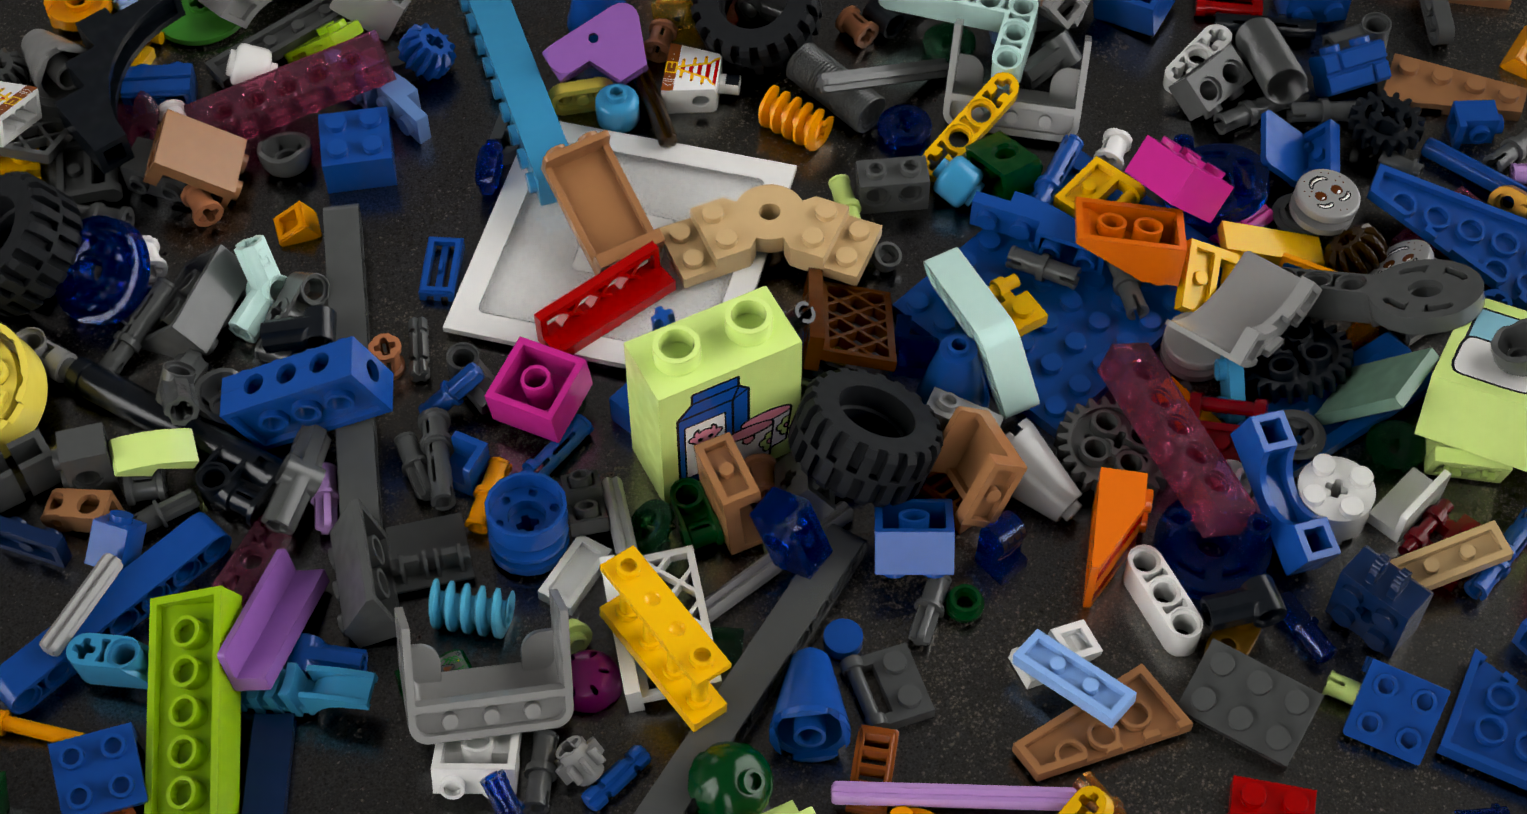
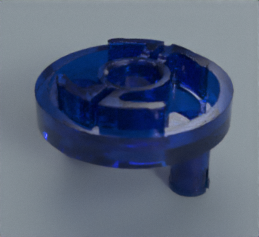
M1179 134L1174 137L1173 141L1182 146V148L1184 146L1200 155L1202 157L1201 160L1206 164L1208 162L1225 172L1223 180L1234 187L1211 224L1183 211L1185 222L1207 227L1219 226L1222 220L1237 223L1255 214L1265 204L1270 192L1269 170L1267 165L1262 164L1261 157L1257 153L1239 145L1225 143L1207 144L1194 148V138L1191 135ZM1164 200L1167 208L1179 209Z
M90 216L82 220L83 230L79 233L82 237L81 245L75 253L77 258L74 265L69 267L67 271L68 276L64 283H60L57 286L55 295L62 309L73 319L82 323L108 326L127 318L151 290L153 285H148L150 278V256L144 238L133 225L124 220L109 216ZM96 266H99L103 269L101 276L96 281L94 270Z
M1196 493L1178 499L1166 508L1156 525L1152 546L1162 554L1187 595L1201 601L1203 596L1240 588L1248 579L1266 574L1272 556V539L1269 534L1272 530V527H1270L1272 521L1266 515L1257 514L1251 507L1230 496L1218 493ZM1203 542H1213L1223 549L1225 555L1211 557L1202 553L1197 546ZM1181 562V563H1182L1183 565H1185L1186 567H1188V568H1190L1191 570H1194V571H1196V572H1199V573H1201V574H1197V573H1195V572H1192V571L1188 570L1187 568H1185L1184 566H1182L1181 564L1178 566V563ZM1243 568H1247V569L1250 571V572L1248 573V571H1246V570L1244 569L1243 571H1241V572H1239V573H1237V574H1234V575H1231V576H1223V572H1224L1225 575H1227V574H1232V573L1238 572V571L1242 570Z

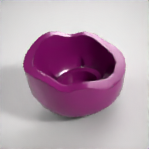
M594 649L580 650L571 655L573 691L575 689V696L573 697L574 711L582 713L600 712L620 697L623 690L620 668L611 656L603 651ZM595 688L598 690L597 695H595L592 691Z

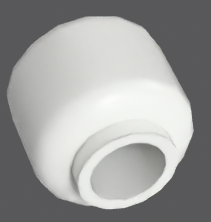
M242 43L236 50H230L225 75L230 76L233 86L260 92L264 90L267 82L274 83L278 63L272 62V53L269 49Z

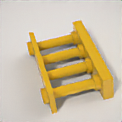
M632 545L600 564L601 572L620 594L599 607L600 617L693 733L727 712V702L709 681L730 669L732 663L638 549Z

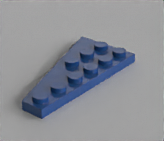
M1380 163L1366 198L1451 260L1467 265L1477 271L1482 277L1484 284L1491 289L1504 291L1511 297L1513 305L1527 311V219Z
M1475 648L1436 753L1527 790V691L1517 685L1519 680L1507 671L1501 673L1486 662L1487 656Z

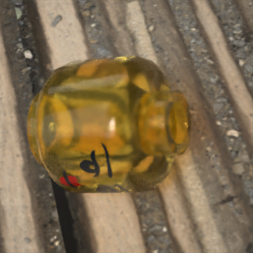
M652 0L653 19H668L674 23L678 31L691 29L695 25L690 8L693 3L691 0Z

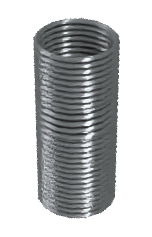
M1264 17L1252 18L1246 21L1238 29L1235 43L1266 98L1273 104L1278 105L1294 102L1304 93L1307 87V76L1274 22Z
M814 43L804 44L798 48L791 56L786 67L788 79L802 88V90L816 99V101L830 110V112L857 133L867 132L879 122L886 108V100L882 95L877 93L872 87L821 93L820 88L816 87L820 73L848 69Z

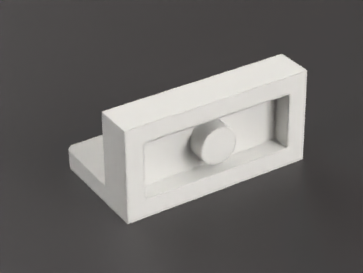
M1413 467L1371 510L1367 522L1395 543H1398L1407 531L1422 518L1423 513L1442 497L1452 473L1445 469L1433 481Z

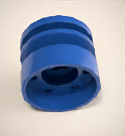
M527 471L506 476L489 490L484 504L490 553L497 565L511 574L526 577L542 575L554 569L570 546L566 494L559 483L545 474Z

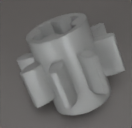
M571 736L563 741L556 750L555 755L557 759L554 760V763L558 768L555 772L566 785L573 781L577 786L591 785L600 778L604 771L602 763L606 759L602 754L605 750L593 736L587 741L583 736Z

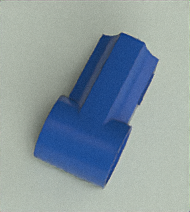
M301 633L283 668L286 671L287 662L297 663L307 678L312 680L306 671L307 665L367 671L369 656L365 649L330 645L318 636Z

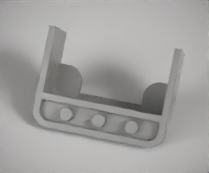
M957 19L954 24L943 106V116L948 124L956 118L985 85L983 83L984 66L980 59L974 55L960 53L964 19ZM1085 35L1080 69L1066 67L1058 70L1051 79L1049 92L1019 88L1018 98L988 133L1001 131L1010 136L1062 142L1065 135H1068V137L1070 134L1076 135L1081 119L1092 36ZM997 88V94L992 100L995 106L998 97L1002 93L1010 95L1009 90ZM977 107L972 111L971 116L975 121L982 123L989 120L991 114L985 107Z
M558 589L549 590L551 628L534 630L525 636L521 643V662L441 672L439 655L433 647L427 644H411L410 628L403 607H394L398 663L407 725L411 736L417 742L431 745L554 729L565 725L571 719L574 712L569 614L568 608Z

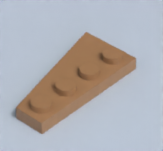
M1397 53L1394 54L1390 67L1392 76L1386 80L1384 90L1390 97H1393V94L1398 92L1400 100L1412 99L1411 108L1420 107L1421 111L1422 108L1439 109L1443 115H1449L1453 101L1495 100L1498 114H1502L1504 120L1519 121L1527 95V88Z
M1140 664L1117 679L1137 692L1136 702L1112 729L1074 705L1013 743L1012 752L1036 782L1190 732L1194 723L1143 664Z

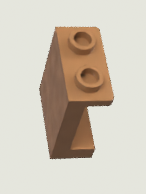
M167 109L156 128L143 182L157 186L163 175L220 196L219 203L223 210H225L230 200L236 201L242 190L243 181L238 179L239 175L245 171L249 160V155L245 154L247 139Z
M958 406L942 433L944 438L943 446L931 471L945 473L963 501L955 513L961 525L993 529L1025 474L1027 466L990 411Z
M727 432L694 445L700 483L704 488L712 510L718 517L725 543L731 555L764 543L766 541L765 533L750 505L761 500L760 490L731 433Z

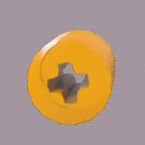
M771 86L759 106V124L764 128H770L775 134H782L785 139H793L795 144L804 145L809 151L814 152L818 150L829 137L834 123V116H829L824 120L825 110L823 108H818L812 114L813 103L807 102L801 109V97L796 96L790 102L791 93L789 91H784L779 96V86Z

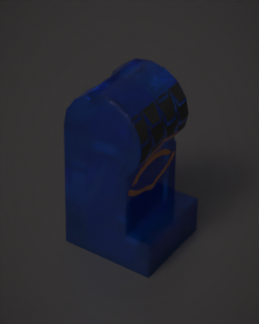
M1009 510L1002 512L995 523L985 525L979 533L975 561L1001 586L1027 566L1028 558L1020 552L1022 541L1027 537V531L1023 522L1016 514Z

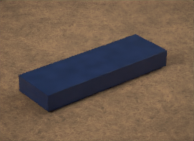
M295 713L254 714L242 814H287L297 724Z

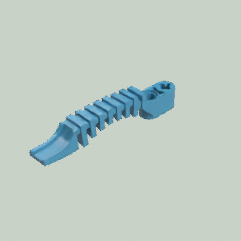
M82 633L75 636L69 642L66 649L67 658L81 679L86 683L137 689L148 688V645L137 641L133 637L100 633ZM287 662L286 671L282 668L271 690L241 691V712H247L248 708L254 709L256 713L266 714L267 710H271L274 714L291 712L295 713V716L303 717L304 713L315 715L318 711L326 708L370 710V700L375 683L378 681V676L374 672L307 665L306 671L312 678L310 680L297 663Z

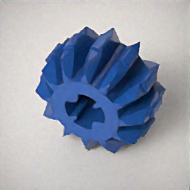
M427 23L421 26L414 24L399 41L400 44L397 48L400 54L398 58L406 62L405 69L413 70L416 77L422 75L427 81H430L432 78L439 80L442 76H445L454 64V60L457 57L454 52L456 46L448 41L449 35H443L439 32L438 27L432 29Z

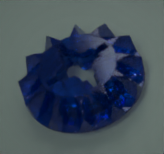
M892 106L886 109L878 119V135L883 137L885 144H894L897 150L901 146H907L910 150L916 144L924 146L926 139L931 137L932 121L925 111L916 106ZM900 122H903V125L910 129L909 133L899 129Z
M488 139L478 153L475 181L481 194L492 195L499 187L504 155L502 153L503 147L498 140Z

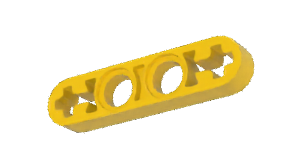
M1005 72L995 74L924 152L923 155L926 156L931 182H935L937 178L932 175L934 170H930L929 160L931 159L936 162L943 155V148L940 146H943L948 153L945 158L949 161L953 159L950 155L966 157V146L981 140L1018 98L1019 84L1012 74ZM1008 84L1010 86V95L1002 93L998 97L995 106L992 100L997 94V85L1004 87ZM977 107H985L990 111L991 117L986 122L981 123L975 121L971 113ZM954 132H963L967 135L969 141L964 147H954L949 142L950 135Z

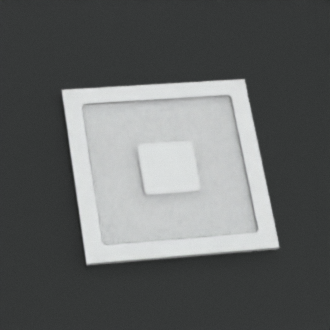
M559 121L568 145L578 142V138L587 132L597 131L599 133L605 130ZM608 130L611 136L609 144L654 230L691 218L690 208L720 198H727L737 202L744 192L756 186L774 184L791 189L797 171V165L680 143L663 148L659 145L657 139ZM517 155L444 322L443 332L511 346L516 344L520 336L540 343L537 338L534 314L595 276L558 202L541 206L537 194H530L525 178V173H528V170H521ZM663 248L662 252L659 253L660 265L676 280V290L581 349L574 356L583 358L586 361L626 369L624 342L652 331L651 317L655 315L654 309L656 307L662 306L664 310L672 309L676 322L756 290L769 253L756 251V257L750 267L684 289ZM648 259L643 261L638 268L648 263ZM617 278L613 280L609 286L613 285ZM587 296L586 298H584V299L580 302L579 305H581L582 303H584V302L586 301V299L588 298V296ZM558 315L547 321V325L555 321Z

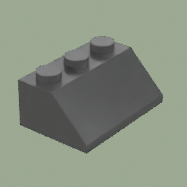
M220 244L186 262L173 282L179 289L178 292L170 300L156 323L144 337L141 349L172 358L187 352L188 349L201 352L204 357L210 355L219 343V339L216 338L218 333L228 325V322L235 313L232 310L234 305L246 295L245 291L248 281L237 256Z
M358 498L350 501L330 530L332 547L328 548V557L336 572L337 580L333 581L332 586L335 597L341 607V614L337 615L339 629L344 637H349L360 649L396 637L394 607L400 606L395 576L391 566L392 556L388 534Z

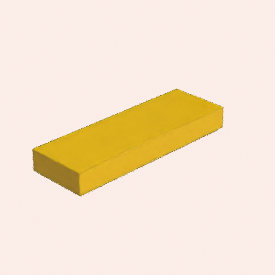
M1223 220L1217 227L1220 248L1241 256L1244 252L1251 251L1279 265L1285 252L1321 266L1325 265L1319 236Z

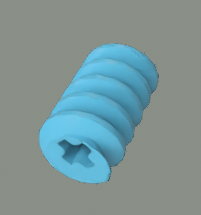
M438 578L433 580L428 599V615L432 628L439 630L445 624L447 630L455 632L461 625L463 633L471 634L476 628L478 635L486 637L492 629L493 636L497 639H502L508 631L515 609V591L512 590L507 600H502L501 588L496 587L492 597L487 598L484 585L480 586L476 596L471 595L469 583H465L461 592L456 593L454 581L450 580L445 591H442L440 580Z

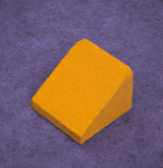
M300 200L273 218L279 245L282 247L315 240L322 236L317 213Z

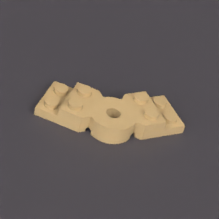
M774 184L753 187L744 192L737 202L727 198H720L690 208L691 218L660 228L666 240L663 248L684 289L750 267L756 257V251L763 253L784 251V256L792 267L808 271V267L822 269L824 277L857 286L882 235V225L850 216L849 206L817 196L802 201L799 195L791 189Z

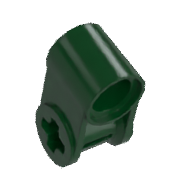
M688 477L677 480L671 486L670 499L672 514L683 547L693 545L694 550L714 543H717L719 546L725 544L720 522L711 508L702 484L696 479ZM688 499L695 500L692 504L686 505L681 503Z

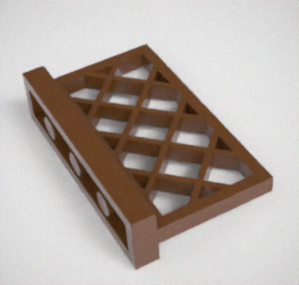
M808 267L802 301L808 302L809 305L802 311L805 312L813 306L816 317L811 324L802 328L803 369L818 371L820 360L895 372L897 356L891 292L823 281L822 269ZM851 306H856V307L859 308L860 310H856V309L852 308ZM837 311V312L841 313L842 315L839 316V315L835 314L834 312ZM870 317H873V318L877 319L878 321L875 322V321H873L872 319H870ZM852 323H857V324L860 325L861 327L858 328V327H856L855 325H853ZM837 328H838L839 330H841V331L844 332V333H841V334H840V333H838L837 331H835L834 329H837ZM873 334H874V335H876L877 337H879L880 339H875L874 337H872V336H870V335H873ZM857 340L858 342L862 343L863 345H860V346H859V345H857L856 343H854L853 341ZM839 346L840 348H842V349H844V350L835 349L834 347Z

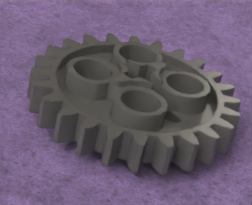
M1103 396L1099 405L1092 398H1089L1085 407L1077 403L1073 412L1067 411L1063 421H1060L1053 446L1057 448L1055 456L1059 461H1062L1061 464L1067 472H1071L1070 477L1073 482L1082 483L1080 489L1082 494L1091 489L1094 491L1095 496L1101 467L1148 473L1147 489L1154 490V499L1159 489L1164 490L1168 481L1175 471L1176 467L1174 464L1178 458V455L1173 453L1176 442L1168 440L1171 430L1159 429L1162 419L1155 418L1150 420L1148 418L1149 408L1142 412L1136 411L1137 403L1135 401L1129 407L1123 406L1121 397L1117 398L1115 404H1110L1108 398Z

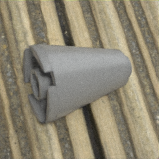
M45 29L29 31L22 39L21 50L34 87H38L39 96L60 100L77 91L65 62L89 49Z
M1025 418L1018 423L1022 429L1015 436L1011 432L1006 434V437L1027 466L1025 474L1011 497L1055 522H1058L1061 518L1068 522L1083 506L1078 501L1082 493L1035 425Z

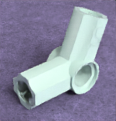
M255 235L243 239L235 245L236 248L234 249L248 282L245 291L246 297L228 322V329L235 336L249 343H256L259 338L260 325L266 320L268 310L276 301L287 276L280 274L264 235Z

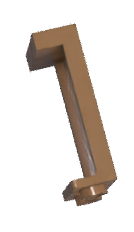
M608 130L599 133L597 131H590L578 138V142L565 147L564 144H559L550 148L545 153L541 165V170L595 276L651 241L659 247L660 253L666 241L660 228L653 229L609 144L611 136Z

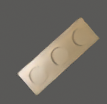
M1493 520L1390 560V563L1400 570L1405 567L1412 572L1411 578L1429 590H1433L1511 560L1514 553L1496 521Z

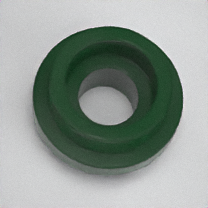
M961 584L948 592L945 599V610L955 621L962 623L973 622L983 613L984 598L974 586ZM960 603H967V604H969L971 607H970V608H962V607L958 606V604H960Z

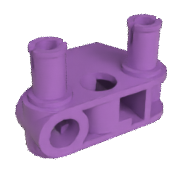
M627 3L612 5L554 42L542 52L543 57L560 83L574 78L591 66L613 81L625 85L648 70L639 15L637 10ZM591 35L598 36V41L596 43H591L589 41V37Z

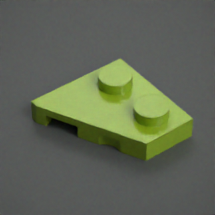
M344 18L335 22L330 21L316 29L317 36L284 54V57L289 66H294L307 57L310 59L337 48L363 33L364 30L358 19L346 22Z

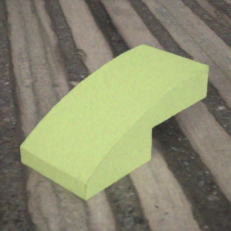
M192 428L145 431L113 438L108 442L115 477L153 476L157 469H194L199 462Z

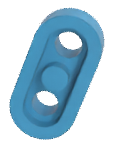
M1221 355L1220 359H1215L1214 375L1216 381H1220L1221 396L1217 398L1246 401L1244 367ZM1217 413L1218 418H1223L1228 424H1238L1246 417Z

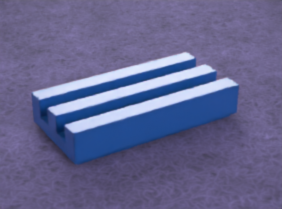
M428 237L418 291L420 300H427L428 296H433L434 301H441L442 297H447L448 302L454 301L465 249L464 238ZM437 246H442L435 286H430ZM453 246L455 248L448 287H444L450 248Z

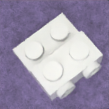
M522 733L435 744L431 764L433 794H441L445 798L452 800L459 799L464 794H483L491 800L501 799L506 794H516L520 772L519 753Z

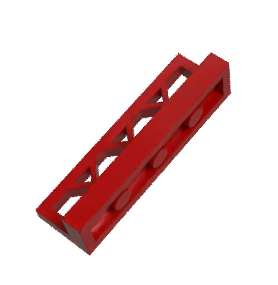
M653 241L647 243L536 312L534 320L538 341L543 345L574 355L675 291L676 280L660 265L659 247ZM648 259V263L638 268L643 261ZM617 278V280L615 281V283H614L613 285L609 286L610 283ZM588 296V298L586 299V301H585L584 303H582L581 305H579L580 302H581L584 298H586V297ZM558 315L555 321L547 325V321Z

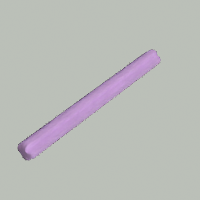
M834 781L831 785V801L835 805L1061 811L1077 792V789L1074 787Z

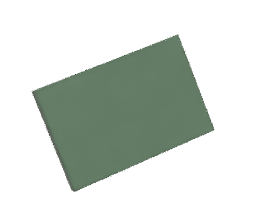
M1431 347L1353 366L1352 375H1346V383L1336 386V392L1330 394L1314 416L1322 425H1328L1402 409L1439 361L1440 357Z

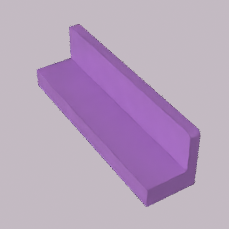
M285 548L276 550L217 653V658L235 691L272 689L330 581L324 569L297 571Z

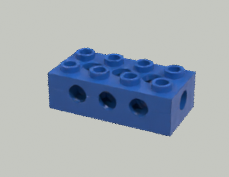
M354 336L341 338L335 342L307 349L304 352L283 359H276L270 363L242 370L239 373L222 378L219 417L254 445L267 451L292 443L302 425L312 426L316 424L328 432L392 412L394 373Z

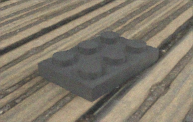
M1213 638L1177 705L1188 718L1287 769L1322 703L1324 695Z

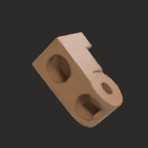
M56 488L51 491L40 519L46 527L53 528L59 532H71L74 530L75 532L90 533L93 519L109 514L111 510H125L112 490Z

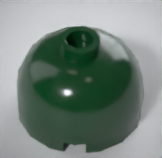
M718 742L712 744L706 751L700 752L694 758L688 775V791L690 798H695L698 807L701 809L697 810L699 814H760L770 801L773 793L774 778L769 763L757 749L746 743Z

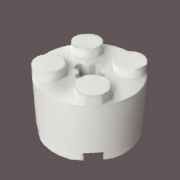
M1324 453L1315 456L1313 461L1309 462L1302 469L1296 484L1299 496L1306 507L1314 514L1328 518L1338 545L1350 538L1355 539L1361 534L1376 498V488L1373 482L1374 475L1369 468L1360 466L1347 458L1330 456Z

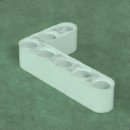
M878 0L879 4L887 10L954 24L957 19H964V26L999 33L992 53L991 78L997 73L1005 72L1012 74L1018 80V84L1020 83L1037 29L1038 0ZM1008 84L1004 87L997 85V88L1009 90L1010 86Z
M955 247L923 261L926 274L933 288L967 336L975 341L994 401L1004 419L1039 405L1038 393L1014 321L960 249Z

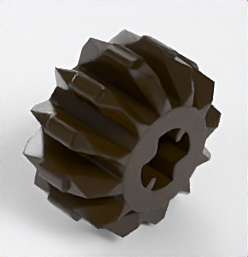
M1369 223L1355 224L1351 229L1343 230L1339 236L1333 237V242L1325 247L1326 252L1323 257L1327 262L1328 268L1332 270L1369 274L1372 270L1380 267L1379 263L1385 261L1388 257L1386 252L1389 248L1385 243L1386 240L1375 227H1372Z

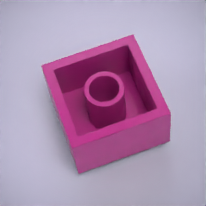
M1147 135L1124 171L1169 204L1210 224L1234 188L1223 180L1225 172L1208 162L1206 164L1201 160L1202 157L1185 146L1182 148V146L1166 136L1159 141Z
M520 336L484 397L494 420L559 443L593 385V381L585 359Z

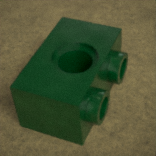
M998 131L966 146L967 160L982 170L984 174L982 182L996 196L1011 201L1015 191L1026 195L1034 192V183L1043 171L1042 162L1036 154L1028 151L1016 140Z

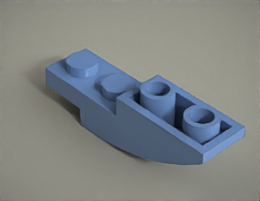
M335 50L324 52L327 78L334 86L339 85L353 104H359L364 109L387 106L389 116L397 122L398 127L406 136L411 135L419 144L431 138L428 115L421 109L418 89L391 69L364 57Z

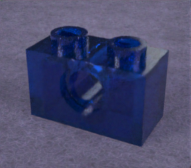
M772 487L749 514L774 565L811 579L833 552L809 499Z

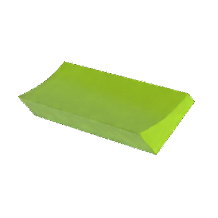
M221 585L150 598L145 786L148 802L144 804V814H240L241 691H235L217 658V653L242 611V595Z

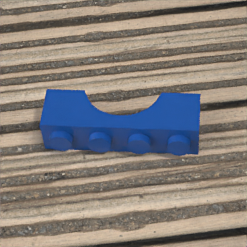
M1278 410L1247 419L1230 436L1286 577L1318 569L1340 555L1341 550L1328 518L1316 515L1310 511L1299 496L1293 477V457L1298 444L1284 410Z

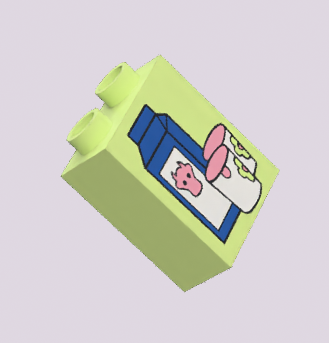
M766 285L624 342L632 449L664 505L671 503L670 489L677 480L688 477L700 482L694 445L730 432L743 459L757 453H765L778 458L791 452L788 443L789 426L801 402L802 340Z

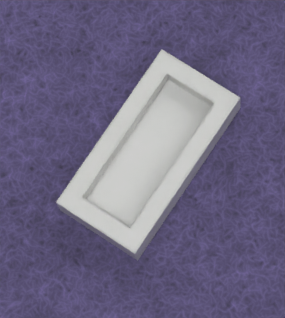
M584 535L576 537L537 591L538 599L550 605L549 590L558 589L568 608V614L572 616L602 574L599 557L612 555V549Z

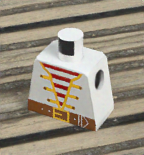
M670 43L661 86V97L668 114L714 112L717 110L720 94L739 95L741 75L724 74L723 57L719 53Z
M0 81V147L3 148L42 118L38 87Z

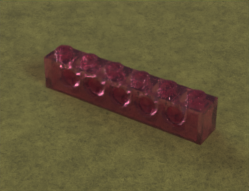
M375 29L186 104L184 109L186 116L242 138L251 139L306 115L317 113L321 109L341 101H347L356 95L374 88H380L397 79L387 50Z
M1148 342L1112 344L1097 371L1203 538L1239 535L1257 510V507Z

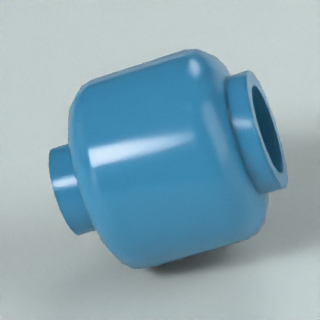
M613 83L599 90L595 98L596 120L599 126L605 130L621 133L634 129L640 120L639 97L636 91L630 86L621 83Z
M961 155L954 157L951 161L944 158L932 173L937 178L933 185L934 192L955 208H959L964 204L969 207L972 204L976 191L981 192L985 187V184L982 182L984 177L982 170Z

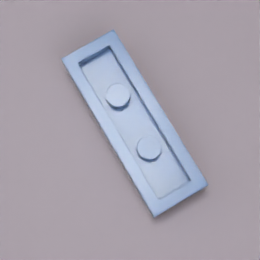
M1036 629L1013 654L1012 664L1111 729L1136 702L1137 692L1039 629Z

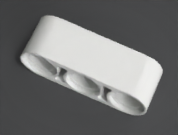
M1142 544L1135 546L1128 553L1123 573V582L1126 589L1164 649L1176 657L1191 655L1197 648L1203 629V620L1200 613L1162 554L1151 545ZM1139 567H1140V568H1144V569H1146V570H1148V571H1147V572L1141 571V570H1139V569H1137V568H1139ZM1157 598L1165 599L1168 603L1160 602ZM1178 629L1184 630V631L1188 632V634H1187V635L1181 634V633L1177 632L1176 630H1178Z

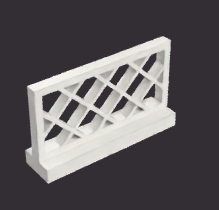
M693 545L643 555L661 579L675 586L672 592L676 597L683 590L696 598V602L689 612L694 618L699 612L701 621L697 618L695 620L713 640ZM612 554L599 557L600 564L611 559L615 555ZM688 559L689 568L681 579L665 571L671 562ZM602 573L607 602L620 594ZM691 578H692L693 586L687 584V583L690 581ZM613 633L629 713L645 710L644 703L666 699L658 688L649 689L648 675ZM721 674L709 681L714 688L721 686Z

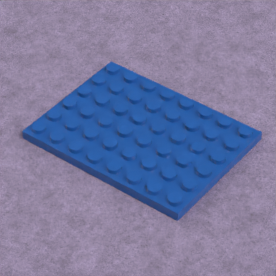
M1081 151L1065 178L1062 187L1067 185L1093 158ZM1116 189L1106 200L1116 201L1123 192ZM1145 196L1137 203L1162 207L1148 196ZM1185 223L1186 240L1193 238L1220 248V246ZM982 229L959 249L985 284L989 286L991 280L999 276L1005 278L1014 273L1018 276L1021 285L1011 290V292L1016 296L1028 290L1048 314L1047 324L1020 337L1040 400L1039 405L1021 413L1052 437L1056 438L1060 421H1063L1067 411L1073 412L1077 403L1085 407L1089 398L1097 402L1161 344L1164 330L1167 326L1165 324L1166 320H1171L1183 313L1174 310L1177 286H1157L1142 282L1140 289L1149 307V313L1139 319L1137 311L1134 310L1136 320H1129L1120 296L1114 293L1112 287L1114 280L1106 262L1101 275L1082 271L1080 275L1078 274L1081 277L1074 290L1046 279L1044 282L1035 280L1034 275L1006 267V261L1011 260L1007 259V256L1013 245L1033 252L1034 243L1018 240L992 230ZM1221 267L1219 269L1217 289L1220 287L1222 273ZM928 276L892 304L893 315L937 349L941 341L948 335L956 333L967 335L933 288ZM983 367V371H984L986 383H987L988 388H990L989 383H988V380H987V377H986V374H985V370H984V367Z

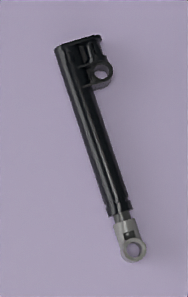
M27 327L16 333L37 353L45 368L47 377L58 383H64L65 388L76 395L82 396V398L145 431L192 428L198 458L204 461L196 473L195 480L205 506L214 511H235L246 517V523L253 528L263 524L261 519L277 486L275 478L284 461L283 459L200 416L188 422L186 426L173 425L171 419L164 415L163 406L157 403L154 392L102 365H98L86 357L77 358L76 354L47 340L45 333L39 328Z

